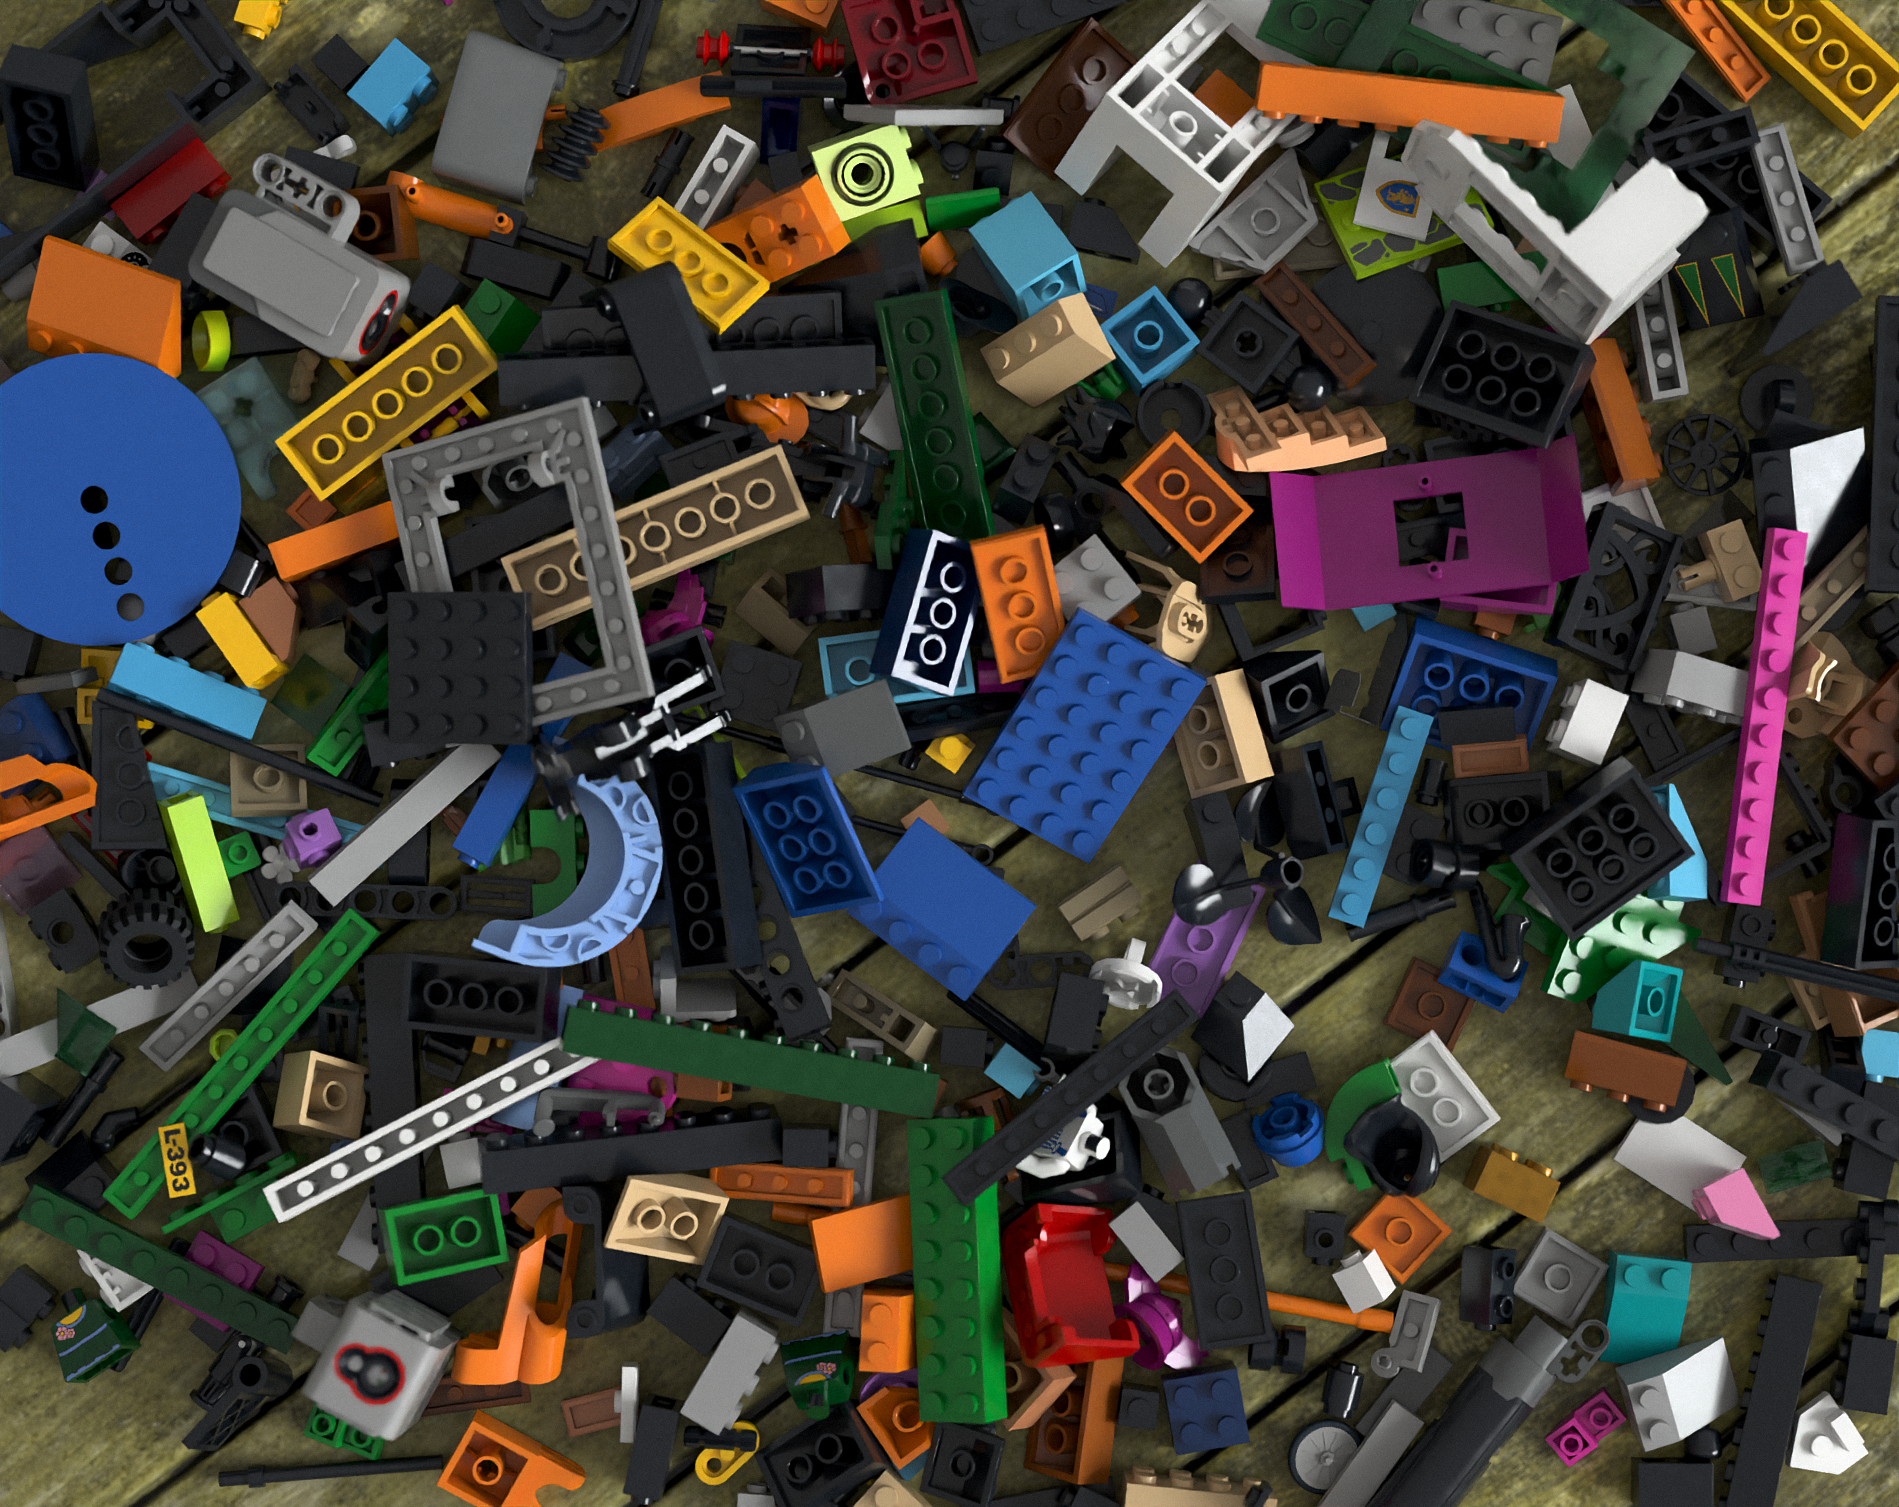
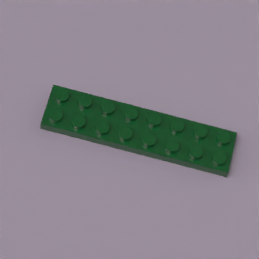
M1271 0L1255 34V38L1320 67L1558 93L1554 89L1361 0ZM1472 134L1473 138L1523 161L1531 148L1524 145V139L1510 138L1509 144H1499L1486 141L1487 135Z
M947 288L881 298L873 301L920 529L936 530L967 543L996 535Z

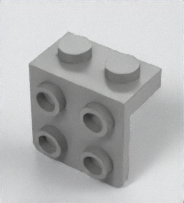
M661 946V960H654L653 999H661V1014L674 1016V1022H686L690 1019L708 1018L711 1021H724L736 1016V980L734 978L677 979L673 947Z

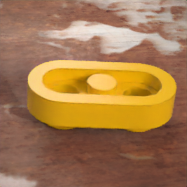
M737 1420L731 1429H736V1432H741L742 1429L756 1431L757 1445L755 1451L745 1452L740 1451V1448H735L734 1451L704 1448L699 1453L695 1463L696 1474L701 1481L708 1485H719L725 1482L755 1454L760 1444V1433L753 1423L746 1420ZM711 1458L719 1459L722 1464L721 1468L712 1470L708 1466V1460Z

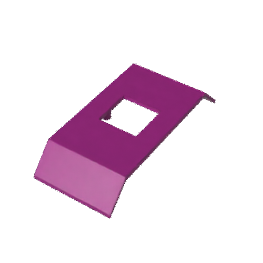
M1575 433L1553 441L1547 450L1533 448L1319 476L1269 472L1282 607L1331 611L1552 585L1590 571ZM1462 493L1469 559L1400 567L1394 501Z

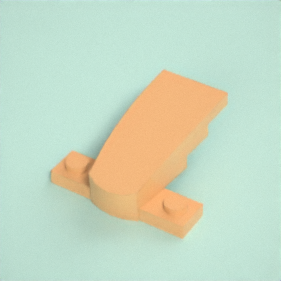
M1240 385L1205 395L1209 402L1211 415L1215 419L1218 458L1235 471L1274 472L1304 469L1343 462L1387 450L1385 436L1363 406L1332 415L1327 406L1324 405L1314 412H1299L1295 414L1290 405L1286 403L1258 413Z

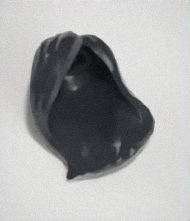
M1396 1093L1387 1101L1366 1108L1357 1118L1351 1130L1345 1134L1343 1147L1349 1155L1365 1165L1373 1182L1382 1192L1391 1197L1406 1195L1416 1198L1433 1188L1438 1179L1440 1170L1439 1150L1429 1126L1416 1112L1403 1105L1401 1102L1402 1094Z

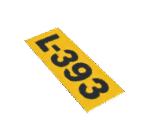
M184 1123L158 1127L170 1198L195 1194L191 1161L188 1159V1144Z

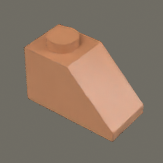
M274 576L254 590L251 598L245 597L239 601V604L280 661L289 664L295 660L302 608L297 601L299 598L296 587Z

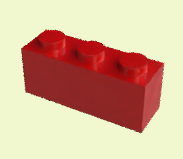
M197 137L110 206L139 242L145 246L149 243L153 245L168 235V228L176 222L193 191L206 199L208 197L213 199L225 191L227 188L226 183L232 178L208 147Z

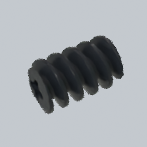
M572 99L579 109L578 111H565V114L572 123L571 125L559 123L558 127L566 135L564 138L552 137L551 140L559 149L558 151L546 149L545 153L552 160V163L540 162L539 167L564 181L583 182L585 176L578 168L590 169L591 162L585 155H597L598 149L592 142L602 143L605 137L598 129L608 130L611 127V123L596 109Z

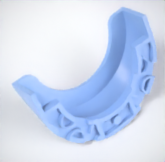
M555 736L552 745L555 748L568 740ZM584 774L566 780L568 787H572L573 795L584 818L589 835L588 863L579 885L561 905L544 915L526 920L505 921L497 919L490 921L481 930L478 940H473L471 945L473 951L523 965L560 967L595 958L620 943L632 932L647 912L655 896L660 880L663 854L661 834L655 812L647 796L635 781L620 783L616 775L608 780L587 782Z

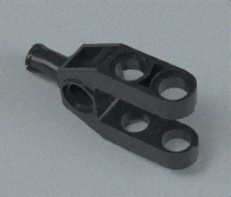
M1071 451L1058 459L1059 462L1057 461L1053 464L1052 467L1057 470L1073 490L1071 493L1073 496L1066 502L1073 518L1077 542L1081 545L1096 534L1136 585L1142 582L1140 576L1126 559V552L1123 549L1119 550L1102 530L1104 527L1101 523L1103 517L1117 508L1150 549L1163 559H1168L1181 547V544L1119 483V479L1105 473L1090 476L1075 459ZM1093 493L1101 499V509L1094 506L1092 502Z

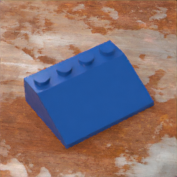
M1416 616L1380 723V729L1389 731L1396 707L1400 705L1434 717L1425 743L1452 752V745L1441 746L1438 707L1513 701L1516 734H1526L1527 750L1529 752L1558 679L1557 660Z
M780 762L753 768L732 788L791 918L882 902L884 899L882 891L825 766Z
M918 817L874 873L884 896L882 902L851 907L846 912L963 1001H966L976 991L1037 905Z

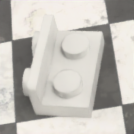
M79 1249L77 1250L81 1257L79 1263L83 1271L90 1277L94 1276L101 1287L100 1295L109 1307H115L117 1312L127 1308L154 1289V1287Z

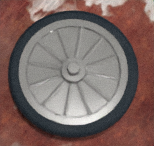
M1335 1419L1314 1421L1302 1428L1291 1442L1288 1451L1290 1473L1295 1482L1306 1491L1325 1495L1362 1441L1357 1432L1342 1421Z

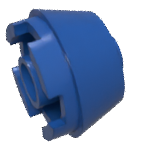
M1286 1093L1271 1099L1270 1103L1272 1106L1261 1116H1258L1256 1113L1252 1122L1255 1143L1260 1150L1284 1167L1302 1166L1315 1159L1322 1151L1325 1144L1324 1114L1322 1109L1312 1099L1310 1101L1302 1099L1299 1093Z

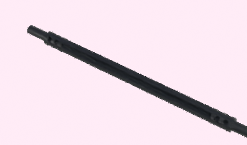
M1694 937L1691 950L1693 952L1723 958L1728 964L1899 1003V980L1734 941L1726 944L1700 937Z

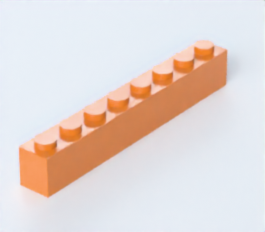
M1261 60L1255 107L1257 110H1262V116L1267 118L1285 119L1286 113L1300 115V121L1309 123H1322L1323 117L1338 119L1337 125L1346 127H1360V121L1375 123L1374 128L1377 130L1392 132L1397 131L1398 126L1412 127L1413 130L1419 122L1427 119L1458 129L1465 137L1469 136L1472 138V134L1487 135L1486 141L1499 144H1509L1510 138L1524 139L1525 146L1546 148L1547 142L1558 143L1565 97L1555 92Z

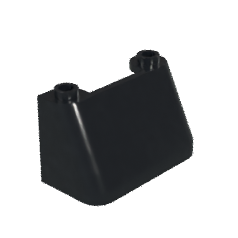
M627 1178L562 1187L565 1215L569 1220L577 1224H594L596 1289H593L591 1299L576 1302L568 1311L567 1339L589 1338L635 1326L644 1321L648 1314L646 1313L650 1307L648 1255L606 1248L603 1245Z

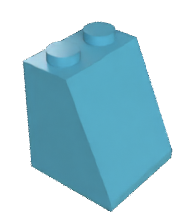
M1031 191L1022 197L1012 199L1004 208L991 216L981 218L975 226L968 229L975 251L1021 323L1058 299L1087 291L1078 252Z

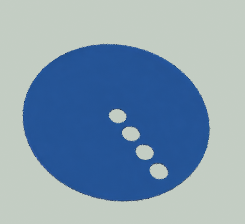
M81 353L48 359L24 369L1 384L0 610L15 622L45 637L65 643L93 646L123 644L148 637L173 625L190 613L208 595L225 570L235 546L241 517V488L235 458L227 437L206 405L191 390L162 370L131 358L103 353ZM98 486L105 490L108 496V505L104 511L92 514L82 507L81 495L86 488ZM111 522L118 527L120 540L114 548L105 550L95 544L93 531L99 523ZM116 557L126 559L132 567V576L123 585H114L105 576L106 564ZM134 593L143 600L144 612L140 618L128 621L119 615L117 602L122 595Z

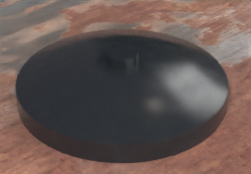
M1348 263L1336 267L1323 276L1312 288L1311 292L1377 366L1348 390L1301 337L1298 344L1304 364L1321 368L1330 379L1331 395L1347 403L1360 406H1383L1410 396L1445 316L1436 292L1419 273L1404 264L1359 280L1355 279Z

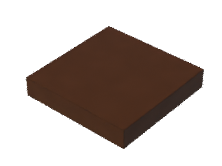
M1413 956L1382 1023L1417 1040L1433 1029L1446 1048L1452 1053L1476 1000L1436 982L1441 969Z

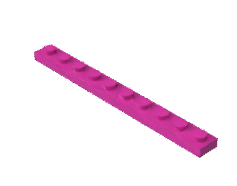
M1767 528L1720 901L1751 905L1761 904L1808 539L1807 532Z

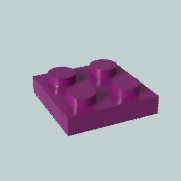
M205 1230L198 1232L184 1256L250 1291L253 1290L266 1268ZM166 1293L162 1294L219 1330L229 1332L231 1328L229 1325Z

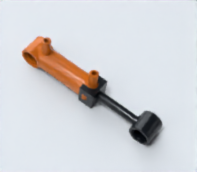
M390 171L386 185H399L409 209L416 219L515 249H519L521 241L583 260L584 265L581 272L588 276L609 283L618 279L623 260L607 248V241L609 240L607 238L593 236L591 243L587 247L526 227L528 217L523 211L501 204L499 206L427 184L418 178L401 172Z

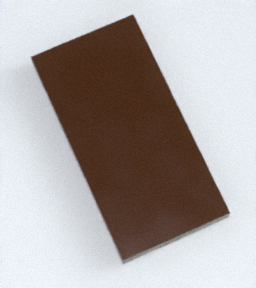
M1086 17L999 132V135L1048 179L1055 181L1058 177L1054 172L1105 94L1139 61L1092 17Z

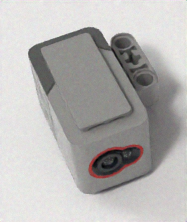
M271 153L262 154L255 160L252 167L253 177L260 184L258 191L253 195L239 189H233L223 195L190 258L188 269L191 277L204 287L325 356L364 366L376 363L385 350L409 304V301L406 299L413 286L411 280L403 273L346 242L359 218L360 205L357 199L290 160ZM279 165L280 174L276 180L272 181L271 171L274 166ZM297 182L304 184L310 189L309 193L306 194L300 189L295 188V184ZM282 198L286 199L287 201L293 203L294 205L300 207L305 211L298 212L297 210L284 204ZM341 199L342 210L339 215L334 217L333 205Z
M375 1288L350 1300L349 1304L327 1293L311 1298L291 1333L299 1341L322 1353L302 1389L303 1394L316 1401V1407L374 1438L381 1436L388 1440L396 1439L419 1421L454 1356L456 1344L463 1339L465 1334L451 1325L453 1320L398 1290L394 1289L386 1292L381 1288Z

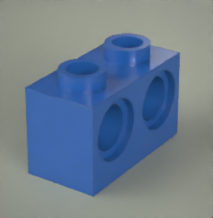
M1461 931L1449 946L1436 982L1504 1013L1517 998L1529 962L1524 960L1521 970L1513 978L1501 980L1490 972L1484 960L1485 952L1482 938L1476 934H1468ZM1463 958L1469 960L1471 965L1466 963Z

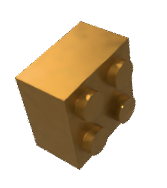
M1494 1142L1491 1148L1480 1144L1462 1185L1483 1197L1542 1224L1560 1185L1559 1181L1551 1178L1554 1171L1526 1158L1524 1164L1517 1162L1519 1154Z

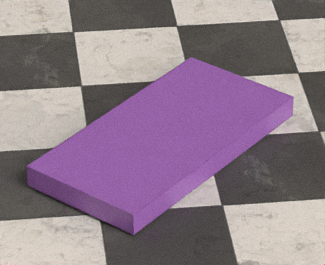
M1198 858L1196 864H1201L1199 858ZM1257 884L1252 885L1251 890L1254 899L1252 904L1225 911L1215 923L1206 926L1187 924L1173 911L1147 966L1159 976L1163 983L1159 1001L1177 989L1200 1017L1198 1020H1201L1220 989L1266 888Z

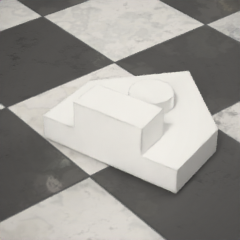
M1822 1392L1795 1412L1792 1425L1794 1432L1791 1447L1787 1450L1785 1464L1788 1466L1839 1475L1868 1454L1863 1445V1438L1847 1414L1839 1409L1828 1392Z

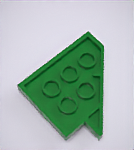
M1646 889L1574 942H1571L1564 931H1562L1540 990L1562 999L1579 1003L1596 994L1599 989L1634 960L1652 963L1690 942L1694 937H1699L1702 930L1678 921L1685 902L1648 899Z

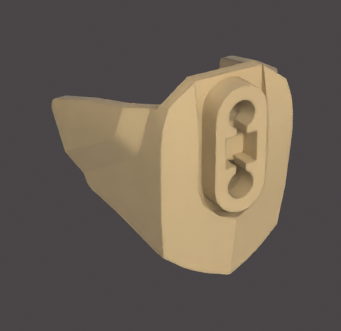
M1127 550L1125 557L1141 564L1149 576L1171 586V589L1150 583L1137 584L1141 591L1151 593L1153 598L1159 599L1163 604V610L1158 624L1146 629L1125 624L1124 630L1134 638L1149 643L1150 647L1175 661L1191 663L1213 636L1211 604L1202 605L1200 587L1180 578L1170 567Z
M1816 632L1792 657L1783 730L1800 739L1819 734L1828 735L1876 685V682L1870 679L1852 662L1846 648L1832 633Z

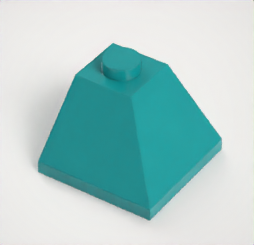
M1634 960L1598 990L1596 1002L1592 1009L1593 1020L1591 1028L1670 1042L1683 969Z

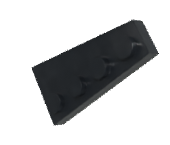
M92 701V777L97 783L96 803L95 806H92L91 850H170L158 809L157 797L136 715L99 701Z

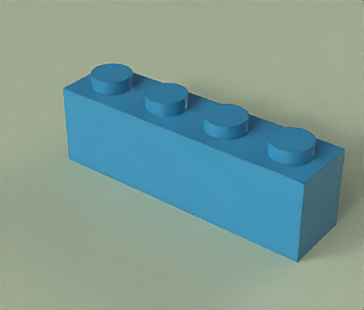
M141 642L125 643L106 686L107 689L246 742L251 741L267 699L259 697L260 693L257 690L245 685H239V687L224 682L225 678L212 671H204V673L189 668L190 664L181 658L169 656L167 659L155 654V649Z

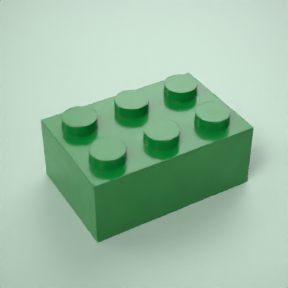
M482 1186L377 1209L390 1280L395 1285H405L509 1261L497 1194L484 1195Z

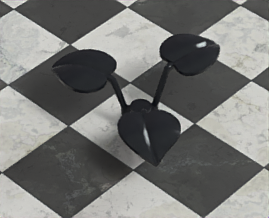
M1266 781L1255 785L1239 799L1233 815L1240 840L1243 842H1253V847L1256 851L1273 859L1264 864L1259 877L1217 886L1216 875L1209 867L1203 864L1190 865L1184 868L1176 879L1172 897L1173 909L1176 915L1187 924L1194 926L1210 925L1215 923L1224 913L1225 906L1219 893L1264 883L1271 889H1277L1273 892V898L1276 901L1268 906L1266 912L1267 926L1273 938L1279 943L1289 946L1322 943V937L1316 912L1308 894L1299 886L1304 878L1302 863L1295 857L1284 858L1283 852H1275L1268 849L1277 845L1285 833L1282 815L1278 810V800L1273 781Z

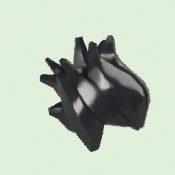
M1081 386L1077 387L1078 394H1076L1078 404L1069 394H1066L1065 401L1067 407L1061 405L1058 409L1063 413L1062 417L1071 428L1068 432L1057 437L1058 442L1055 443L1056 446L1069 445L1074 447L1077 453L1082 454L1085 458L1096 464H1104L1109 458L1126 459L1127 453L1120 439L1131 429L1135 428L1128 409L1113 400L1093 398Z

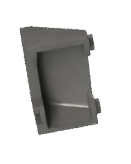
M470 30L464 44L432 159V172L439 182L525 206L527 197L532 198L537 187L538 176L533 175L531 164L550 97H554L557 91L563 92L568 72L563 70V62L489 34Z

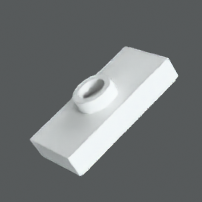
M625 1362L623 1364L622 1390H615L614 1413H621L620 1442L633 1443L636 1435L639 1407L640 1364L638 1362Z

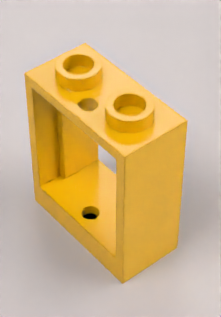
M220 592L212 594L201 603L203 609L198 611L196 616L247 687L263 690L291 670L289 664L280 661L239 604V601L242 600L241 597L227 592L222 595Z

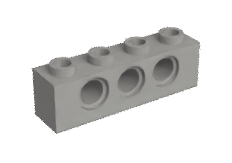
M1666 273L1627 309L1644 406L1679 400L1689 394L1668 274Z

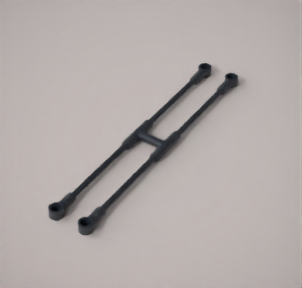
M640 699L612 707L628 711L636 709L639 712L644 709L645 703L641 702L642 700ZM682 713L672 715L674 721L691 726L703 720ZM729 726L714 731L767 746L768 750L787 755L782 739L770 735L769 738ZM870 765L854 769L857 772L959 800V803L984 809L992 816H999V814L964 796L962 790ZM854 814L849 817L851 824L903 837L907 832V829ZM948 838L974 859H976L975 852L977 849H987L989 857L986 861L980 862L982 865H988L993 859V851L986 844L972 845Z

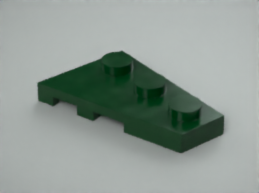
M904 450L889 451L888 458L891 474H885L884 503H880L874 534L878 569H893L897 555H902L903 537L908 536L910 528L909 519L915 518L916 505L914 497H909Z

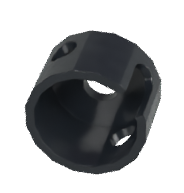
M1164 379L1157 381L1147 388L1137 405L1134 421L1138 436L1145 446L1150 449L1168 431L1161 424L1160 418L1163 412L1172 409L1179 412L1182 419L1180 427L1174 431L1193 449L1199 444L1209 428L1211 411L1207 397L1200 387L1186 379H1182L1180 383H1164Z

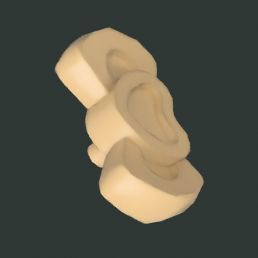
M311 348L300 350L297 355V362L293 367V375L290 379L291 387L288 390V397L298 404H303L311 397L310 385L311 383L316 384L318 381V377L314 376V370L320 362V356L317 351Z

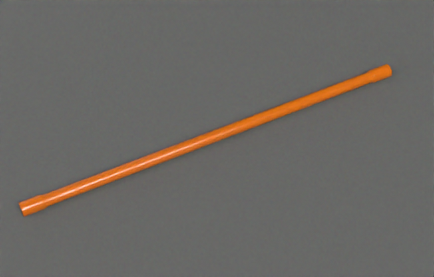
M774 1202L771 1221L806 1226L809 1225L808 1218L833 1211L810 1207L807 1204ZM999 1242V1244H1000V1261H1003V1256H1002V1251H1001V1242ZM1104 1261L1107 1280L1124 1283V1278H1127L1129 1265ZM1167 1273L1157 1281L1160 1290L1190 1295L1188 1280L1185 1275ZM1266 1290L1269 1310L1354 1325L1360 1329L1390 1334L1392 1330L1394 1312L1369 1307L1353 1314L1348 1305Z

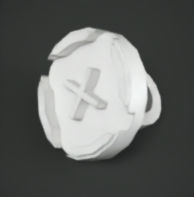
M1132 937L1123 959L1107 958L1097 961L1092 966L1089 978L1105 981L1103 994L1109 995V1004L1119 1008L1134 1010L1138 1009L1139 1005L1145 1004L1147 1005L1146 1008H1151L1159 1002L1163 983L1155 972L1141 964L1146 947L1145 941Z

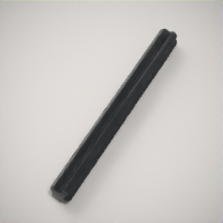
M949 990L946 996L948 999L1048 1074L1050 1073L1051 1067L1040 1062L1043 1048L1041 1042L977 994L973 993L966 1001H963L952 991ZM1055 1066V1072L1059 1075L1064 1073L1068 1076L1074 1071V1069ZM1106 1093L1094 1103L1097 1110L1102 1114L1121 1110L1128 1117L1130 1116L1128 1108L1109 1093Z

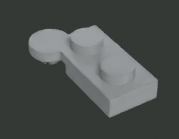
M1403 1290L1389 1338L1390 1347L1378 1349L1371 1358V1367L1376 1375L1382 1378H1391L1399 1372L1400 1368L1422 1373L1442 1301L1434 1297Z

